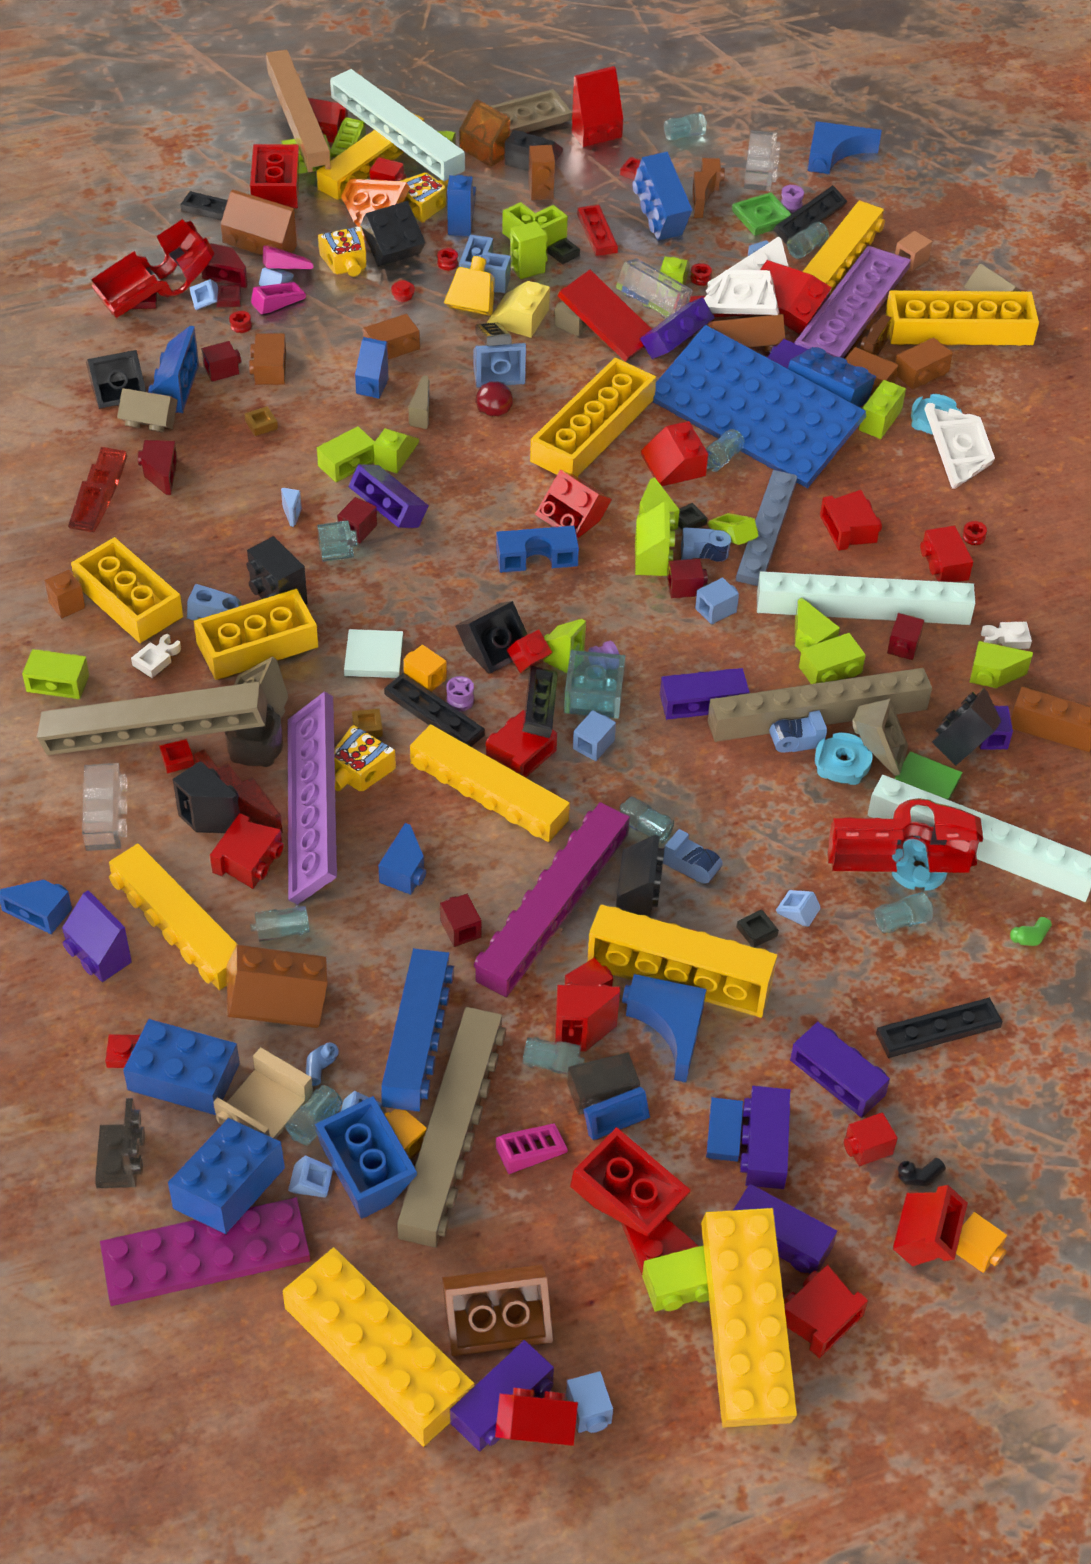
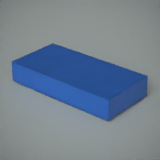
M641 1086L583 1109L588 1135L592 1140L610 1134L616 1127L621 1130L650 1118L646 1092Z
M711 1098L706 1158L738 1162L743 1101Z

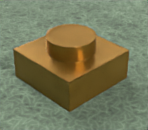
M268 406L244 414L245 422L254 436L278 429V422Z
M380 708L352 711L353 725L374 738L383 737Z

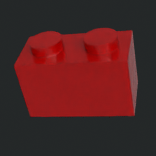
M956 526L925 530L924 539L920 543V550L922 556L926 557L932 575H935L937 581L961 582L969 580L973 560Z
M513 1388V1395H499L495 1437L574 1446L578 1402L565 1401L566 1393L545 1391L544 1398L534 1397V1390Z

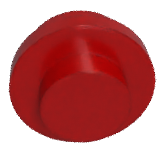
M400 280L392 285L391 293L395 300L407 302L412 299L415 287L408 281Z

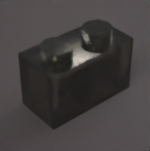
M629 1052L568 1067L567 1084L578 1115L584 1114L583 1109L640 1087V1081Z

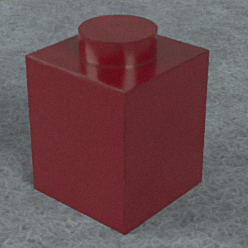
M230 341L201 348L203 367L211 382L239 375L238 364H241V356L238 349L234 350Z
M354 497L337 515L338 534L360 544L377 526V507Z
M700 559L668 562L667 582L671 598L697 597V590L708 584L707 570L702 569Z
M898 613L890 635L887 654L913 660L921 638L924 619Z
M468 893L458 897H450L446 901L440 902V921L453 947L482 937V920Z

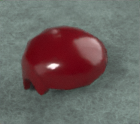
M490 381L480 387L476 394L475 403L479 412H483L488 416L499 417L510 410L513 405V396L510 389L504 383Z

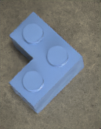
M470 234L459 262V267L470 269L473 256L487 259L484 272L491 273L494 276V292L505 293L511 275V256L493 253V238Z

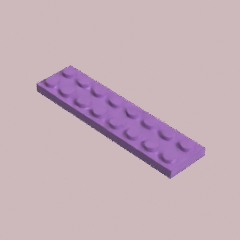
M867 246L797 338L795 344L807 349L819 347L833 357L844 358L888 298L889 291H893L907 272L911 259Z
M325 691L288 719V900L297 905L337 877L333 696Z

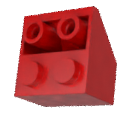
M560 470L535 515L553 527L574 526L578 539L600 522L612 499L574 474Z
M578 984L557 985L555 1051L586 1052L616 1028L620 987H611L609 985L582 986Z

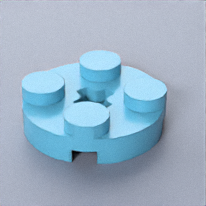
M931 394L930 398L923 399L922 396L913 403L911 425L916 430L933 434L925 412L927 403L935 404L934 408L946 412L949 409L961 412V409L959 410L956 407L957 403L947 396Z
M835 733L832 738L827 740L823 738L817 745L815 764L817 766V773L822 778L856 785L861 782L862 778L870 770L872 752L868 751L862 739L856 735ZM841 755L847 756L846 761L840 760L838 758H840Z
M917 839L905 841L903 849H896L895 855H892L894 861L900 860L896 864L897 872H891L892 876L899 884L908 889L915 890V887H925L924 891L933 890L939 887L946 879L948 872H929L926 847L923 842ZM915 861H921L925 863L926 867L922 865L916 867L914 863Z

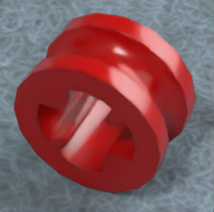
M444 248L438 252L437 265L440 269L449 271L458 267V253L456 250Z
M704 263L693 265L690 275L691 282L699 286L707 285L711 281L712 268Z
M236 311L230 315L229 321L234 332L245 333L251 330L252 322L248 312Z
M970 521L965 524L963 529L964 541L976 546L983 544L986 540L987 527L978 521Z

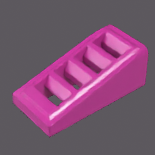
M263 246V264L267 268H313V263L306 257L270 246Z
M295 282L253 287L251 303L260 314H267L305 299L306 294Z
M555 1123L496 1137V1150L508 1174L568 1152ZM551 1135L555 1146H549L545 1137ZM539 1139L543 1148L538 1149L534 1141ZM528 1144L531 1151L526 1152L523 1145ZM517 1148L519 1154H514L512 1149Z

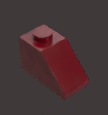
M210 243L215 254L201 272L202 279H211L214 282L240 285L242 288H247L246 266L232 247Z
M144 440L143 450L138 451V465L142 466L146 479L164 494L171 495L177 466L175 441Z

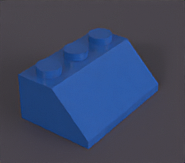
M189 326L168 342L165 352H162L160 355V367L155 369L154 384L149 386L148 393L171 396L177 399L176 413H183L199 366L195 326Z
M374 1096L315 1124L319 1143L361 1219L391 1205L417 1176L416 1169Z

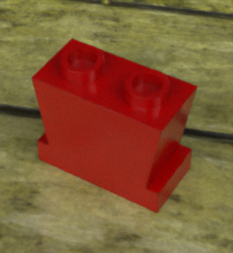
M308 98L322 134L326 135L328 142L334 143L342 122L346 117L348 118V110L336 102Z
M862 490L835 499L832 495L822 498L820 517L838 551L848 549L849 545L877 543L879 532L882 530V523L880 518L873 512L869 499H866Z
M522 710L515 717H511L497 733H492L485 745L486 756L526 778L557 751L558 732L552 729L550 738L523 732L525 711Z
M239 813L210 854L212 873L222 877L227 873L254 889L259 880H264L267 876L269 866L273 860L278 859L282 854L284 844L282 843L281 829L250 822V817Z
M949 1185L937 1187V1192L906 1193L893 1250L912 1267L937 1258H941L943 1261L955 1260L968 1202Z
M827 1264L819 1273L816 1270L813 1271L806 1278L803 1288L797 1294L791 1292L784 1299L787 1328L810 1342L809 1350L820 1359L864 1316L868 1299L860 1292L853 1295Z

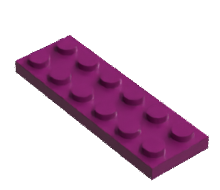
M297 1197L249 1208L226 1234L197 1220L100 1241L111 1306L310 1261Z

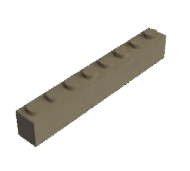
M924 668L715 698L710 699L708 724L714 742L770 734L769 729L773 723L783 719L791 721L807 718L809 712L818 710L821 712L825 725L850 722L855 718L858 706L891 699L896 714L922 711L928 708L932 686Z
M260 682L43 711L41 712L37 739L47 755L262 727L266 723L268 700Z
M470 1007L465 1008L416 1162L417 1176L409 1184L397 1222L398 1239L436 1248L439 1237L446 1236L450 1219L446 1217L448 1208H454L458 1195V1189L455 1188L457 1179H463L466 1169V1161L463 1160L465 1151L471 1152L475 1137V1133H471L474 1124L479 1125L482 1117L483 1106L479 1105L481 1099L487 1098L489 1094L491 1080L488 1079L490 1071L495 1072L499 1057V1054L495 1053L497 1046H503L506 1028L502 1027V1014Z

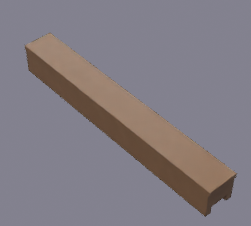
M288 50L267 52L266 59L269 77L296 144H299V151L308 173L313 172L312 167L324 165L326 170L330 169V150Z

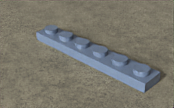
M773 470L755 520L758 537L747 543L737 572V582L758 586L760 571L767 572L797 483L796 475Z

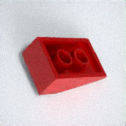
M615 66L575 75L572 111V134L582 147L621 138L623 136L624 118Z
M253 144L250 179L251 195L298 209L299 144Z
M766 260L760 270L770 271L779 308L778 315L783 314L784 325L801 335L827 299L832 287L811 274Z
M617 1127L574 1169L570 1187L594 1208L647 1237L691 1192L685 1184Z

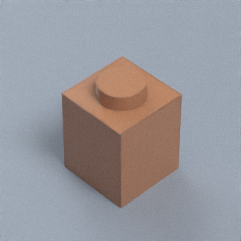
M913 231L897 242L895 255L911 259L908 270L912 272L929 260L933 241Z

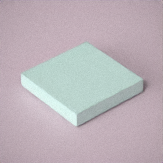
M349 629L344 676L399 677L403 631Z

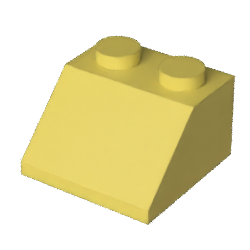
M526 281L504 295L487 323L498 322L506 331L532 338L549 311L550 287Z

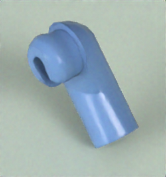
M328 1042L321 1045L308 1055L306 1074L312 1077V1086H317L321 1083L322 1070L336 1060L339 1049L334 1043Z

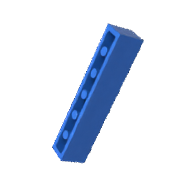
M413 948L382 1081V1107L420 1112L422 1099H428L430 1080H427V1075H433L435 1056H432V1051L438 1052L440 1033H437V1028L443 1029L445 1010L441 1009L442 1006H448L450 988L446 987V985L452 984L454 977V966L449 965V952Z

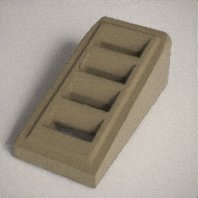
M427 375L422 376L408 407L410 426L427 429L429 425V379Z

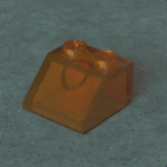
M479 99L475 100L459 129V148L488 166H494L505 159V141L510 136V118Z

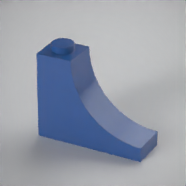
M816 121L808 171L830 174L832 167L845 157L861 153L878 154L882 130Z
M449 175L447 188L448 235L470 236L476 199V187H473V177Z
M634 974L631 986L625 985L622 1003L627 1004L626 1016L648 1024L665 1039L674 1057V1080L687 1082L703 1013L706 989Z

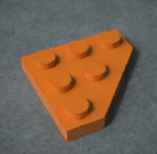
M349 179L341 198L356 226L359 227L365 213L404 202L410 187L407 182Z

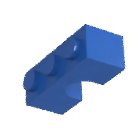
M574 526L496 532V553L500 573L526 571V559L532 555L546 556L550 560L552 568L578 566L579 547Z

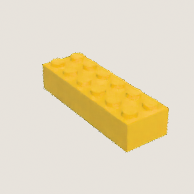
M889 291L886 307V316L891 317L890 343L899 345L920 344L933 337L942 345H1034L1039 324L1032 292Z
M614 358L531 438L530 462L556 475L560 470H563L578 477L654 400L656 376L618 358Z
M600 904L589 932L587 962L595 957L602 966L605 965L609 968L612 975L632 980L634 974L703 988L706 989L705 1002L762 1018L771 992L778 954L771 953L766 949L743 945L734 940H725L711 936L706 932L686 929L674 923H665L651 919L646 915H637L617 907Z
M773 1208L705 1212L701 1225L722 1428L792 1423L797 1416Z
M334 1247L283 1289L285 1309L423 1447L450 1424V1409L474 1387V1382Z

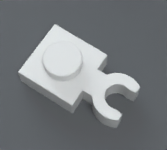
M1000 622L999 628L992 625L982 627L981 636H987L984 639L986 643L1002 644V646L1015 649H1030L1032 640L1027 622Z
M165 634L160 638L157 646L150 642L131 658L132 665L153 678L171 663V656L181 651L180 641L177 640L174 644L169 645L171 643L170 635Z

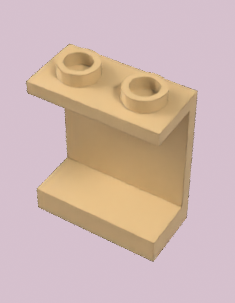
M260 1047L253 1055L255 1070L227 1102L218 1097L214 1100L216 1120L222 1125L230 1118L276 1139L313 1095L312 1077Z

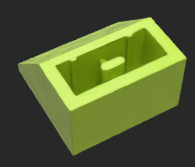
M670 501L660 503L636 519L635 575L667 576L668 562L673 561V550H670L669 547H674L675 531H670V528H674L675 512H670Z

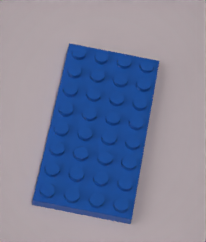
M704 325L658 379L655 396L653 397L654 400L652 401L771 469L796 475L797 483L807 489L866 418V411L707 325Z

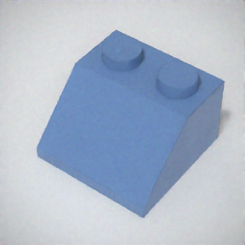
M526 344L476 346L473 349V369L476 387H481L490 381H499L505 385L525 384Z

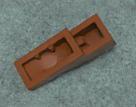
M702 158L701 172L694 171L692 188L694 218H703L707 199L714 191H719L720 181L724 182L725 168H721L720 158Z

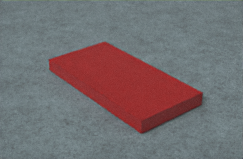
M591 269L560 290L557 296L625 362L645 348L640 338L652 329Z

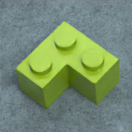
M519 202L503 210L502 233L509 239L511 228L537 221L540 227L547 232L548 243H546V249L561 239L567 238L568 216L554 205L534 213L522 202Z

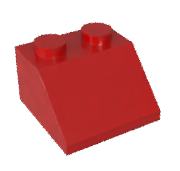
M690 421L666 426L641 450V456L651 474L661 486L706 476L708 452Z

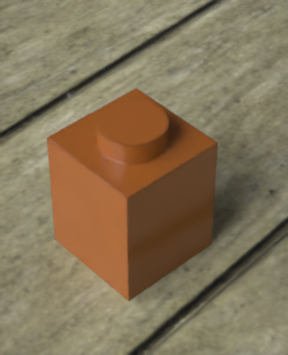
M69 569L44 580L49 603L61 619L85 608L82 587Z

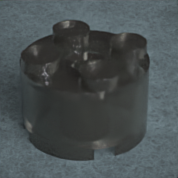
M267 704L265 726L225 731L226 746L231 761L246 766L269 767L274 763V759L279 756L283 748L281 718L271 705Z

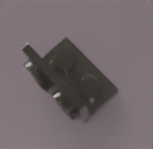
M126 1098L124 1124L100 1125L95 1175L96 1188L136 1187L137 1175H141L143 1172V1157L139 1155V1146H144L145 1128L141 1126V1110L135 1109L133 1098Z

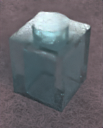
M348 521L317 525L318 544L322 562L354 557L353 547L358 545L355 531L350 530Z

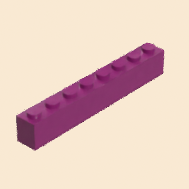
M601 802L593 811L589 810L582 826L578 831L574 830L571 833L566 847L563 850L557 851L548 870L544 869L541 872L534 889H529L525 893L518 910H513L509 914L505 927L501 931L495 932L488 949L485 952H480L474 962L477 983L506 998L628 836L630 816Z

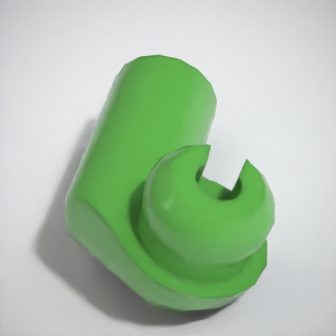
M1040 917L1034 926L1014 927L1010 932V938L1014 943H1019L1020 945L1037 946L1043 941L1052 923L1049 919Z

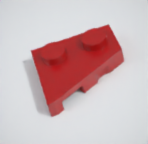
M667 1218L648 1237L621 1223L641 1274L643 1273L645 1260L699 1247Z

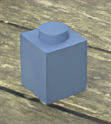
M722 577L697 590L695 609L712 625L737 612L739 593L733 585H730Z
M592 710L574 730L573 749L597 761L615 741L616 722Z
M601 1371L567 1380L568 1401L578 1402L576 1418L578 1433L587 1430L590 1433L598 1432L612 1424L613 1407Z

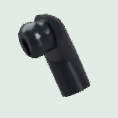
M934 1158L923 1168H916L914 1163L904 1161L898 1166V1177L907 1185L925 1187L946 1170V1167L939 1158Z

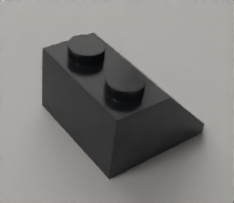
M513 130L505 141V165L529 171V146L552 145L555 162L562 154L563 148L555 141L544 137Z
M137 350L87 359L86 365L99 409L120 405L122 388L146 392Z
M513 601L499 603L455 625L466 651L488 674L512 663L513 660L507 649L517 640L528 635Z

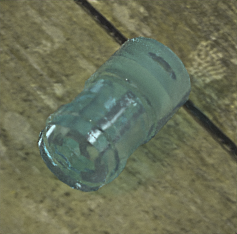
M701 112L679 118H670L664 122L665 136L668 140L674 141L683 137L704 135L706 133L707 121Z
M821 222L812 223L805 230L789 238L787 241L789 253L794 258L800 259L812 252L817 246L824 244L829 238L827 227Z
M730 429L725 431L717 441L712 442L705 448L708 452V470L712 472L719 471L735 454H738L743 449L745 441L742 434L737 430Z
M634 796L629 797L625 803L620 805V812L630 816V828L640 831L649 837L653 835L660 836L659 843H663L669 837L674 827V820L670 819L668 815L659 813L652 809L650 805Z
M917 893L904 897L900 901L880 905L874 911L875 921L882 933H893L897 929L907 926L912 927L932 920L933 905L924 893Z
M299 905L281 910L272 909L254 912L256 924H250L251 932L257 931L259 942L281 939V937L296 934L304 935V933L310 932L306 906Z
M528 1037L523 1055V1065H527L529 1068L538 1067L552 1070L555 1073L575 1076L578 1065L583 1066L585 1058L580 1057L581 1045L542 1040L539 1037Z
M321 1085L319 1089H316L305 1105L301 1106L285 1124L291 1139L303 1145H309L317 1136L315 1124L335 1115L340 1110V1106L343 1104L341 1097L333 1089L325 1085Z

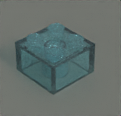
M571 650L565 687L564 713L588 715L594 710L609 718L619 719L626 655Z

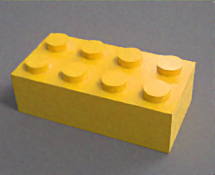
M115 537L71 562L73 576L80 583L82 592L139 643L144 642L183 618L180 594Z
M297 589L194 621L197 645L215 680L249 670L271 657L280 660L318 648L317 625Z

